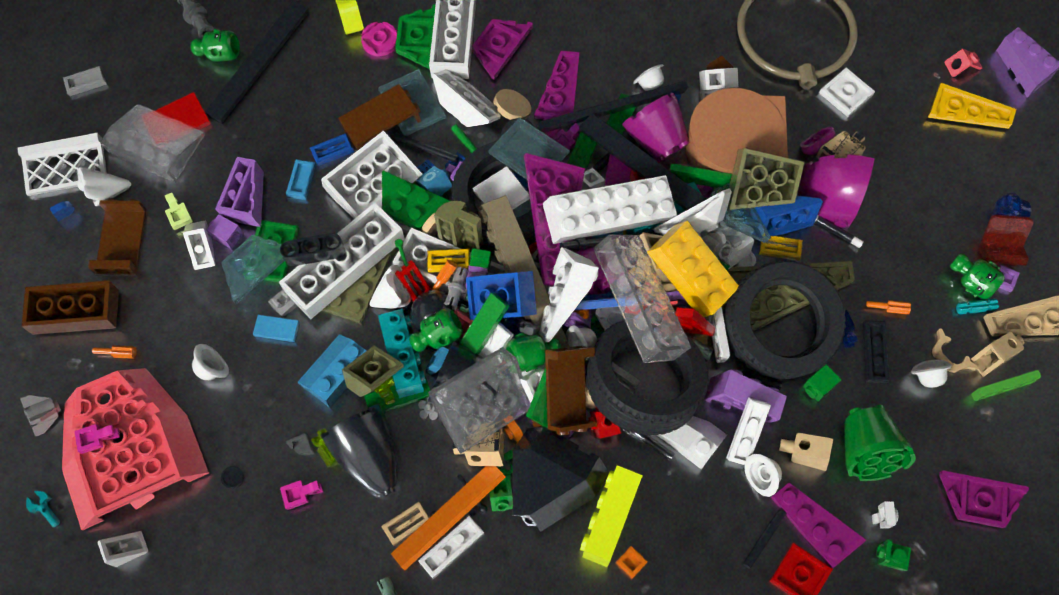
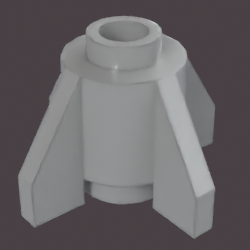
M721 231L709 232L702 239L717 259H721L729 264L728 257L732 253V247L736 248L742 244V240L738 237L726 236Z
M33 394L20 397L25 408L23 409L30 425H32L35 437L44 434L58 418L57 412L61 411L57 400L52 401L48 396Z

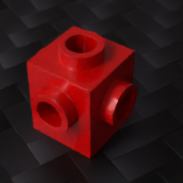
M597 407L596 410L590 411L591 417L588 420L597 422L596 427H590L591 430H594L595 437L605 438L621 434L620 427L607 419Z

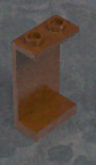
M400 84L338 119L358 151L364 146L365 142L411 116L418 123L421 122L419 116L421 110L416 102H411L412 97L408 90H403Z
M117 199L100 200L99 205L105 211L97 260H89L88 268L95 275L136 276L147 209L136 199H128V201H119Z
M581 345L545 350L548 429L556 431L557 435H568L573 430L576 432H586L588 428L597 426V422L586 420L584 358L595 355L594 347Z

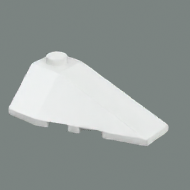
M692 416L679 429L657 436L702 469L726 438L727 434L711 422Z

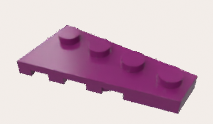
M560 51L552 75L547 82L545 92L535 111L534 119H551L574 112L580 52Z
M790 483L786 484L771 497L832 569L866 541V539Z

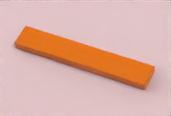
M485 466L400 544L391 555L406 570L506 478L505 475L496 466Z

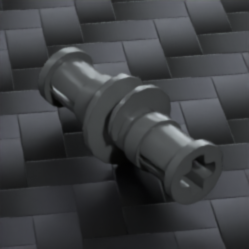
M177 0L184 8V20L198 30V35L201 39H203L206 32L214 31V27L208 23V11L206 8L194 0Z

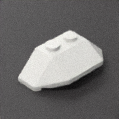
M448 70L433 74L440 104L466 127L488 124L501 118V114L497 111V106H494V103L467 81L452 75Z
M729 188L719 192L653 229L654 232L665 235L674 225L684 221H688L700 237V232L704 230L709 233L719 227L717 223L724 220L732 191Z

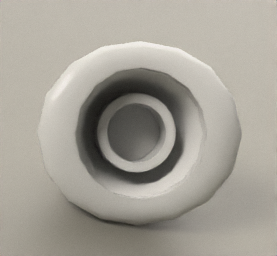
M659 64L644 71L634 80L633 84L638 82L645 91L657 89L664 82V75L661 69L664 65Z
M575 325L570 326L565 335L570 347L581 345L594 347L597 342L595 333L587 327L578 328ZM585 357L584 362H587L590 357Z
M206 344L195 346L192 369L199 378L213 380L216 377L224 378L229 375V368L217 351Z
M928 360L915 365L911 373L917 374L923 386L934 388L946 382L948 376L947 369H950L952 365L945 360Z
M752 454L747 457L744 464L745 474L751 486L763 496L770 497L774 495L782 479V471L779 464L761 454Z

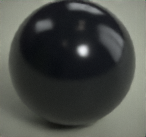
M429 290L423 292L414 300L410 316L413 326L417 331L421 332L420 323L423 319L443 308L453 310L452 301L449 305L444 304L448 294L440 290Z

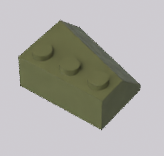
M746 148L738 149L729 185L732 191L728 203L729 210L795 203L804 162Z

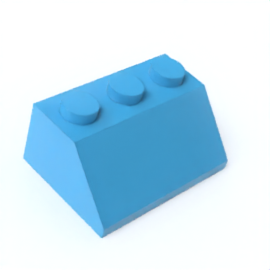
M339 334L300 378L298 383L331 408L347 389L342 369L365 353L366 350L352 339Z

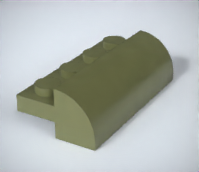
M450 201L438 208L434 217L440 240L461 249H469L470 252L472 248L484 250L481 219L473 212L467 213L465 202Z

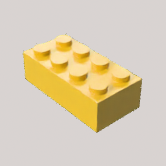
M688 221L674 225L647 251L691 308L698 311L703 317L713 315L739 286Z

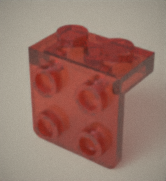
M992 215L979 245L983 259L993 263L1026 266L1029 258L1024 245L1033 226V219L1030 217Z

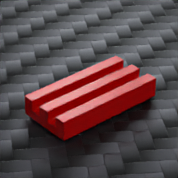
M410 260L408 262L409 265L407 267L405 265L402 266V271L399 272L397 270L395 275L414 302L417 297L404 276H407L418 295L423 292L411 275V270H413L425 289L424 292L431 290L416 264Z

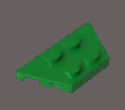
M436 4L432 5L431 9L425 11L420 9L412 14L399 17L395 47L396 53L430 69L429 62Z
M384 170L382 171V210L395 221L420 231L426 220L436 213L440 206L450 202L439 195Z

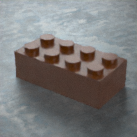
M110 280L25 287L22 327L32 335L116 328L119 290Z

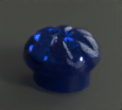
M1015 193L1003 195L997 200L993 209L994 221L997 226L1003 229H1009L1012 226L1021 227L1028 222L1031 215L1030 203L1021 199Z

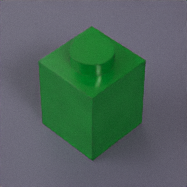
M826 364L808 379L803 387L811 398L819 402L841 379Z

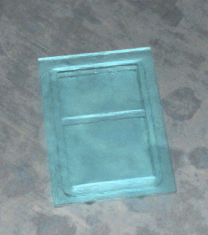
M419 69L378 87L380 94L400 84L403 90L407 89L412 97L411 102H416L419 106L421 122L418 123L411 116L397 124L404 136H408L446 118L445 113Z
M519 117L489 149L488 153L527 179L524 161L525 153L562 162L570 151Z

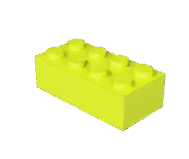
M618 465L615 472L610 470L604 486L608 490L607 492L602 491L596 507L600 509L599 513H593L588 527L592 531L590 535L585 534L580 550L584 551L583 558L608 567L643 475Z

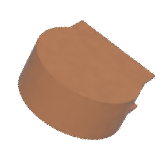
M742 88L722 89L706 96L694 109L687 132L690 143L685 146V153L690 166L732 174L737 151L742 148L788 158L785 96H764Z

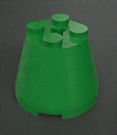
M875 405L865 409L857 407L849 411L850 415L844 421L845 463L850 477L857 476L860 481L886 479L892 477V472L902 467L903 469H908L915 462L916 455L913 447L883 405Z

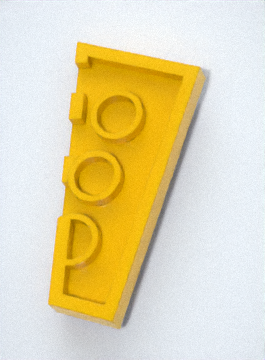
M940 83L928 118L1009 129L1017 109Z

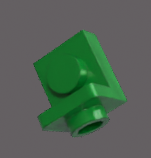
M506 474V478L489 492L492 511L513 509L510 474Z
M887 539L877 547L876 556L879 557L878 564L907 571L911 548L894 544L892 540Z

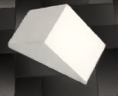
M142 531L98 541L104 563L114 567L125 564L148 552Z

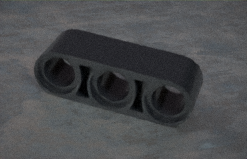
M327 233L288 240L281 245L280 253L289 266H299L340 258L345 253V247L338 234ZM332 244H338L335 248H330ZM317 247L315 251L309 252L311 248ZM296 251L295 254L287 256L290 252Z

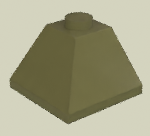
M374 345L344 367L342 372L347 388L362 397L372 392L404 366L403 363Z

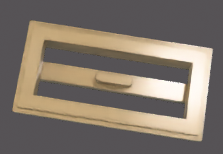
M418 502L381 527L392 545L395 546L415 532L429 519V516L421 503ZM416 510H420V513L416 514L415 516H413L412 518H410L409 520H407L391 532L389 531L390 527L394 526L395 524H397L398 522H400ZM422 517L425 518L394 539V535H396L397 533H399L400 531H402Z

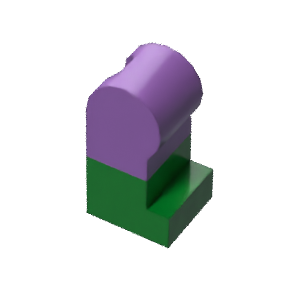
M472 248L467 277L488 275L492 260L491 251Z

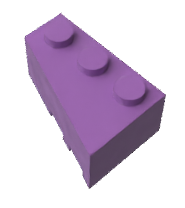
M1019 27L1007 35L996 50L1007 68H1011L1015 74L1017 84L1020 83L1024 88L1026 98L1051 79L1059 69V61Z
M242 157L236 158L215 209L221 216L232 222L261 227L264 171L255 160Z
M731 369L711 377L704 400L711 402L714 399L723 402V407L730 409L731 406H734L743 411L748 397L767 402L771 407L765 422L771 423L780 420L787 396L779 393L780 391L774 387L762 385L761 381L743 376V373L739 370Z

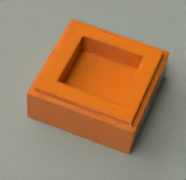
M630 546L616 561V564L633 579L648 561Z

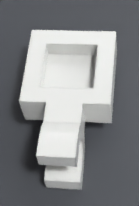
M883 502L878 505L879 513L872 515L873 524L880 523V528L895 526L898 521V510L894 508V502Z

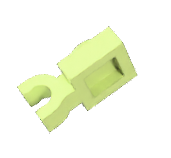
M173 193L165 195L170 206L165 212L172 228L176 230L192 223L193 220L185 203L179 204Z

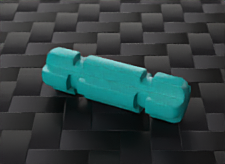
M995 298L988 299V301L984 299L969 301V303L959 302L956 305L957 313L960 315L967 314V312L996 311L999 308L998 300Z

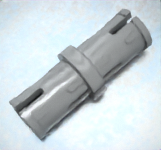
M462 267L456 268L453 280L448 285L449 292L444 303L449 305L452 301L453 310L457 309L460 296L464 293V284L469 272L464 268L462 275H460Z

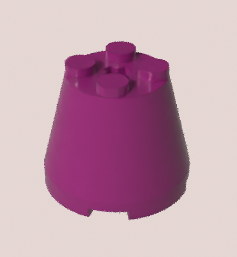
M674 93L657 99L644 107L635 117L631 116L622 124L626 132L658 162L665 160L672 153H677L690 143L680 106Z

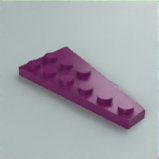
M525 153L524 161L542 282L544 285L553 287L556 279L553 270L561 249L560 243L553 244L543 203L550 196L582 191L585 168Z

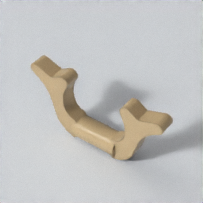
M939 329L937 331V342L932 349L934 358L949 362L952 367L947 370L952 373L963 369L975 371L978 366L970 361L969 356L964 357L962 363L955 364L942 353V345L949 343L951 338L945 336L943 330Z

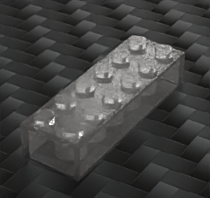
M608 235L594 248V252L643 362L651 363L677 359L689 350L691 346L678 317L675 315L669 297L661 284V280L655 271L651 258L648 256L642 239L639 235Z

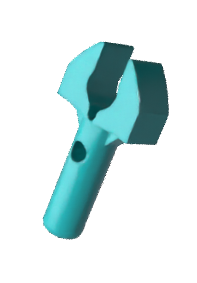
M34 491L40 498V505L35 504L31 498L27 497L26 508L30 513L35 514L37 511H40L52 527L60 524V520L48 507V502L52 499L48 493Z

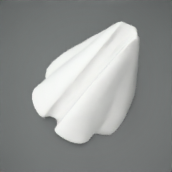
M79 167L77 171L79 189L84 191L87 198L93 199L95 206H100V200L113 199L131 186L129 180L83 167Z
M391 265L387 269L370 301L371 307L401 308L410 303V296L395 275L397 270L399 272L402 271L399 265ZM404 276V278L406 279L407 283L409 284V283H410L409 279H408L406 276Z

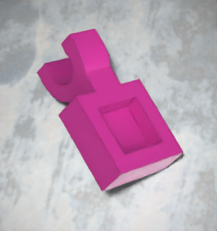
M94 424L74 431L77 450L81 454L102 448L103 440H112L120 437L119 429H113L112 425L100 429V426Z
M300 480L280 487L285 509L287 510L309 503L307 497L309 495L324 492L322 484L318 483V481L304 486V482Z

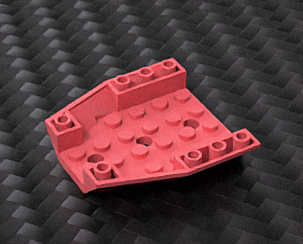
M146 368L117 370L76 388L64 403L62 471L81 530L103 522V515L182 479L191 482L209 474L188 415ZM109 394V402L106 404H101L100 400L102 396ZM94 424L100 426V429L112 425L113 429L118 428L119 433L122 432L124 437L119 443H114L113 439L103 440L102 448L81 454L77 450L74 431ZM131 472H137V479L132 483H128L127 476Z

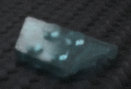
M728 183L723 187L715 189L711 197L723 190L729 189L730 184ZM729 206L727 207L723 220L726 226L763 243L769 241L771 237L755 207L729 210Z
M251 235L221 262L232 295L231 298L235 304L242 300L284 262L280 253L281 244L270 239L264 240L262 237ZM295 251L290 252L287 256L292 255Z

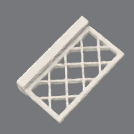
M98 133L18 147V155L22 158L26 195L32 196L78 187V181L73 182L69 178L75 170L78 171V166L84 159L91 162L88 169L93 170L97 166L101 172L107 173L103 147H105L104 139ZM98 149V156L94 161L86 157L91 150ZM77 153L80 157L74 165L67 161L71 154ZM58 157L61 160L54 169L47 165L51 158ZM38 161L41 163L34 172L29 170L28 162ZM64 163H67L71 166V169L64 176L58 170ZM46 166L52 171L44 180L38 174ZM55 174L63 177L58 185L49 183ZM36 177L43 181L39 188L32 189L31 183Z

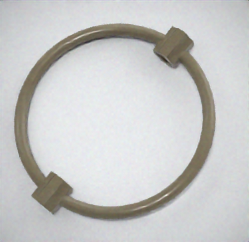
M745 0L740 8L737 19L738 36L749 57L760 67L774 75L798 80L799 86L803 87V89H810L816 86L817 78L827 76L842 67L851 57L857 43L858 29L852 10L845 0H833L842 9L849 24L850 38L845 52L836 62L821 70L815 71L811 63H805L797 68V72L787 71L761 58L748 41L745 32V17L754 0Z

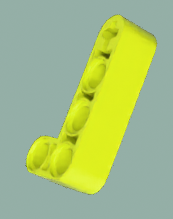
M335 0L346 35L364 30L356 0Z

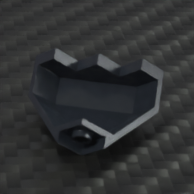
M546 427L528 428L513 449V516H521L527 526H537L540 532L596 497L609 475L599 456L592 452L590 455L579 450V445L566 438L561 440L551 434L552 430Z

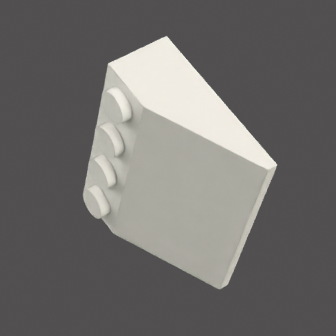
M382 131L324 176L321 181L323 188L355 219L374 202L382 209L383 170L412 184L423 174L391 138Z

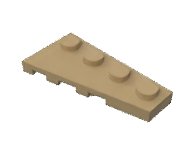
M1059 295L989 313L983 318L991 336H1004L1009 332L1020 336L1059 335Z

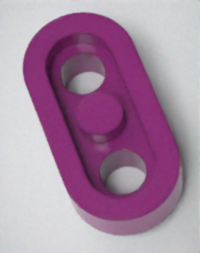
M822 128L801 142L802 153L808 155L818 153L824 144L836 137L834 128Z

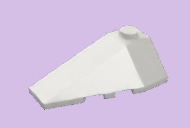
M561 247L554 266L553 274L556 275L554 286L549 287L550 304L544 308L539 331L545 342L551 341L598 277L599 268L591 260Z

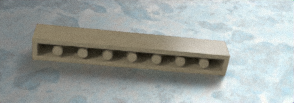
M505 195L481 205L478 214L481 222L487 226L489 241L495 245L496 258L503 264L505 269L503 274L533 271L537 314L522 316V319L541 326L544 308L550 304V299L508 198ZM561 327L554 335V338L559 340L561 348L570 347Z

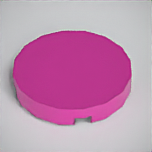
M373 22L362 31L361 42L367 53L380 57L386 56L395 50L397 30L388 22Z

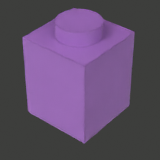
M219 214L209 223L207 229L212 239L231 250L243 235L239 225Z

